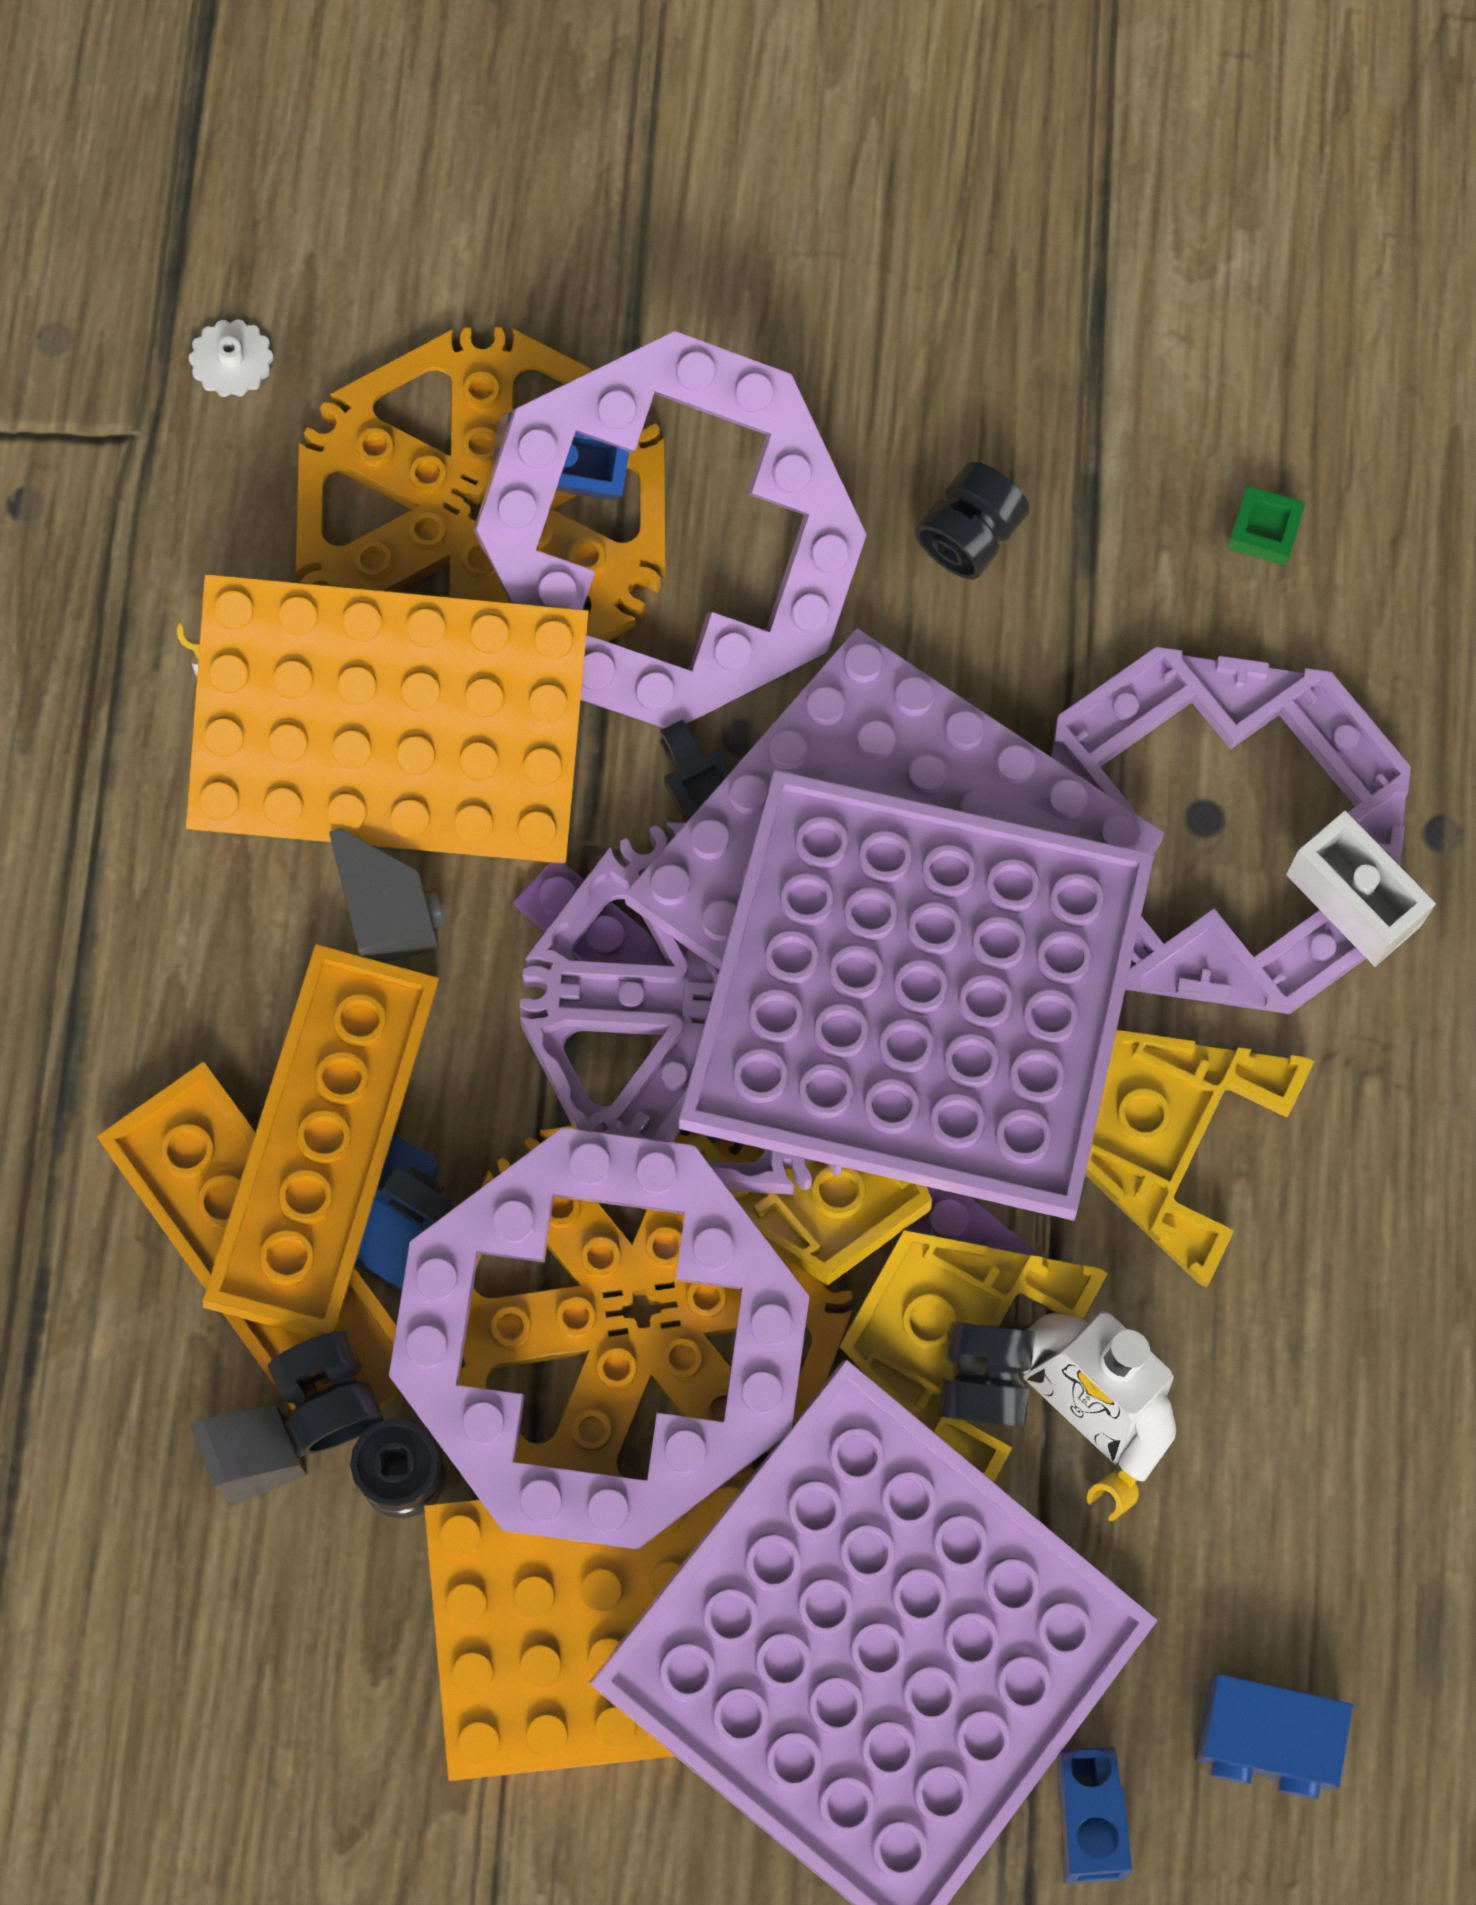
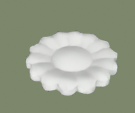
M236 319L231 323L226 320H220L216 323L215 327L207 326L202 330L201 337L195 338L192 342L194 351L189 354V362L193 366V377L202 382L203 388L206 391H216L221 397L231 394L242 397L248 390L258 389L261 385V380L270 375L269 365L273 362L274 358L272 351L269 350V339L266 336L260 335V330L257 326H246L244 321Z

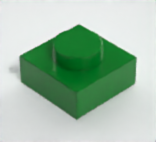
M1246 485L1227 549L1287 566L1306 502Z

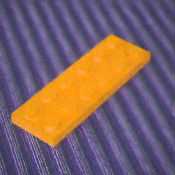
M315 944L205 1291L203 1308L309 1337H317L336 1331L437 992L439 978Z
M203 1061L96 1137L206 1290L256 1132ZM354 1268L336 1331L348 1332L362 1365V1369L356 1376L357 1381L370 1384L381 1410L402 1395L389 1377L397 1325ZM223 1313L275 1387V1382L268 1368L269 1362L287 1349L313 1338ZM332 1382L317 1387L318 1392L333 1386ZM286 1402L292 1411L296 1408L294 1403Z

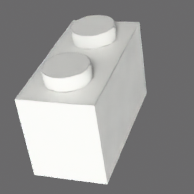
M1346 811L1342 812L1298 850L1286 874L1374 967L1423 925L1436 904Z

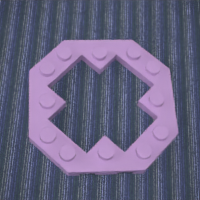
M676 331L514 409L473 529L503 586L501 588L509 603L583 609L595 571L536 550L575 432L625 451L634 452L653 395L655 394L766 435L747 494L804 515L766 630L713 612H707L688 670L586 635L581 700L661 728H666L682 719L687 724L827 653L867 535L792 374Z
M1155 647L1057 717L1051 757L1135 813L1132 806L1100 767L1186 706L1193 703L1230 750L1280 716L1355 806L1347 813L1401 867L1405 829L1403 820L1406 795L1409 790L1411 766L1332 672L1305 668L1304 672L1301 673L1269 668V663L1224 656H1218L1217 660L1184 656L1182 655L1183 650ZM1212 909L1165 944H1163L1141 916L1125 990L1291 1014L1364 961L1366 957L1320 910L1255 957L1251 955L1215 909Z
M561 1128L410 1241L389 1377L503 1531L639 1550L682 1515L732 1479L742 1469L775 1446L792 1429L809 1295L694 1145ZM554 1197L685 1214L676 1280L742 1290L724 1422L657 1413L647 1481L516 1463L515 1457L525 1396L517 1393L459 1386L478 1254L545 1262Z

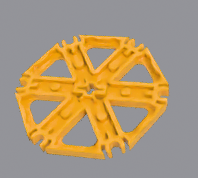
M495 327L494 343L489 348L478 349L473 346L471 328H463L460 334L461 351L455 353L453 350L455 337L452 329L331 393L332 403L323 402L320 410L322 418L329 423H333L335 428L329 433L322 434L307 427L303 433L306 443L311 449L299 442L296 576L298 582L401 592L450 565L449 597L508 602L501 588L503 586L473 531L476 521L472 520L471 507L468 505L471 502L481 505L491 475L499 418L507 413H512L514 410V380L521 372L537 370L563 384H567L594 370L513 328L514 341L510 352L507 351L505 333L502 327ZM429 371H440L448 375L452 381L451 456L380 420L374 413L376 401L383 395ZM657 423L642 430L636 450L629 452L627 469L633 470L640 479V531L638 535L629 542L618 543L566 517L553 509L578 495L555 491L536 549L545 554L595 571L585 600L591 604L586 635L606 642L635 628L636 618L642 619L646 614L645 603L634 598L630 592L636 587L644 586L658 593L661 589V577L658 573L666 578L664 438L660 440V428ZM336 471L411 509L407 513L344 546L332 545L322 536L323 486L327 477ZM463 478L468 479L469 481L475 483L476 485H474V484H472V483H470V482L464 480Z
M573 1126L561 1127V1128L574 1129ZM561 1128L540 1130V1137L546 1140ZM680 1130L673 1143L688 1144L701 1134L690 1132V1136L681 1135ZM531 1137L524 1140L528 1153L540 1145L537 1140ZM723 1139L720 1142L712 1143L729 1163H752L757 1161L764 1153L762 1148L744 1144L740 1152L734 1156L732 1152L737 1142ZM504 1157L497 1161L500 1174L510 1167L509 1162ZM490 1170L487 1172L482 1187L494 1179ZM554 1197L547 1248L578 1286L492 1299L479 1295L473 1287L462 1362H465L466 1366L461 1368L459 1386L487 1389V1377L493 1369L587 1355L555 1435L545 1443L535 1444L527 1441L519 1433L515 1457L516 1463L622 1477L618 1471L617 1463L651 1378L681 1416L724 1422L731 1367L707 1337L736 1333L742 1290L676 1280L685 1214L647 1209L632 1245L599 1203ZM478 1254L477 1266L482 1257V1254ZM779 1256L809 1295L806 1328L811 1334L812 1343L798 1379L793 1416L794 1423L827 1381L838 1353L839 1345L853 1313V1310L842 1314L825 1312V1307L834 1310L845 1308L852 1303V1292L842 1291L833 1293L825 1287L823 1282ZM670 1284L675 1286V1288L655 1291L657 1286ZM616 1292L623 1294V1296L603 1298V1294ZM638 1295H646L649 1305H660V1308L677 1306L661 1309V1313L652 1315L650 1326L647 1328H638L635 1318H624L623 1315L606 1318V1316L623 1314V1310L632 1308L634 1304L633 1297ZM680 1325L679 1327L661 1329V1327ZM628 1332V1334L609 1337V1335ZM775 1446L763 1454H769ZM752 1463L740 1472L754 1471Z

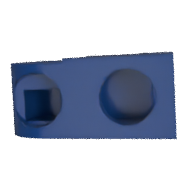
M1115 1747L1061 1750L1058 1754L1057 1764L1064 1850L1062 1855L1064 1884L1124 1880L1132 1871L1124 1788L1120 1785Z

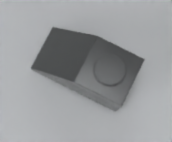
M343 829L330 831L329 835L360 956L386 963L437 950L438 945L433 929L445 926L436 889L424 892L417 870Z
M275 1403L209 1417L190 1424L213 1487L232 1506L307 1475L300 1458L306 1454H304L290 1419L285 1420L283 1413Z

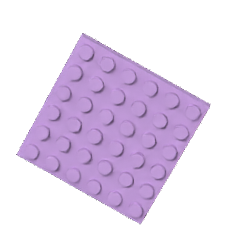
M857 628L625 892V902L627 906L720 970L774 770L1151 854L1161 845L1164 832Z
M774 770L681 1110L679 1129L1075 1221L1154 854Z
M845 1360L832 1373L794 1421L792 1429L775 1445L589 1680L588 1684L852 1905H947L1158 1620L853 1364Z

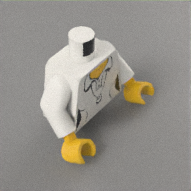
M1101 1311L1088 1320H1084L1081 1316L1058 1313L1044 1315L1027 1329L1035 1331L1032 1368L1024 1372L1023 1378L1114 1465L1118 1463L1121 1467L1119 1471L1108 1474L1093 1485L1087 1493V1503L1091 1505L1106 1491L1109 1492L1116 1501V1509L1109 1516L1108 1520H1116L1137 1503L1139 1490L1136 1481L1146 1480L1175 1439L1177 1429L1171 1402L1167 1398L1174 1376L1171 1370L1150 1351L1149 1343L1142 1334L1126 1329L1108 1312ZM986 1368L985 1376H988L989 1370Z

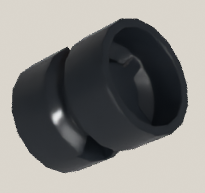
M971 461L965 464L947 487L945 493L947 501L940 500L936 502L917 525L915 536L925 552L939 565L957 576L974 580L980 577L999 551L997 540L1005 541L1009 539L1028 515L1030 507L1020 489L1005 475L988 465Z
M948 1321L944 1358L954 1368L952 1374L942 1378L938 1416L982 1423L1026 1426L1029 1388L1020 1381V1376L1032 1368L1035 1331ZM986 1368L989 1370L988 1376H985Z
M334 1331L313 1337L287 1349L273 1358L268 1364L282 1401L295 1404L296 1408L289 1416V1419L304 1454L322 1452L359 1437L361 1433L374 1423L384 1420L370 1384L357 1381L356 1376L362 1369V1365L347 1331ZM332 1382L333 1386L318 1392L317 1387Z
M391 1418L374 1423L361 1433L352 1449L350 1468L354 1483L371 1506L388 1517L406 1519L420 1515L425 1512L424 1506L434 1505L443 1491L446 1472L442 1456L427 1432L409 1420Z

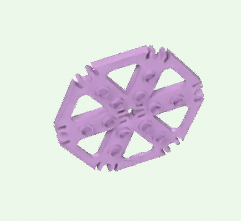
M666 822L668 836L673 839L686 823ZM655 825L649 828L650 841L654 848L651 853L645 855L638 854L632 849L627 838L621 840L620 854L621 862L624 866L622 867L613 857L611 847L607 850L525 958L526 968H523L522 975L524 986L531 988L539 987L545 990L546 993L543 997L535 1000L520 999V1022L574 1129L673 1143L676 1135L681 1130L679 1129V1118L705 1026L702 1023L706 1022L719 970L644 917L646 925L669 966L575 961L572 956L575 945L603 908L613 900L625 899V892L667 846L665 833ZM579 1031L663 1035L612 1106H599L589 1099L564 1051V1044L568 1037ZM765 1149L763 1155L752 1163L707 1161L729 1191L794 1195V1184L786 1176L784 1170L792 1168V1176L797 1186L804 1191L811 1188L812 1177L805 1166L811 1159ZM828 1164L834 1177L841 1174V1166Z

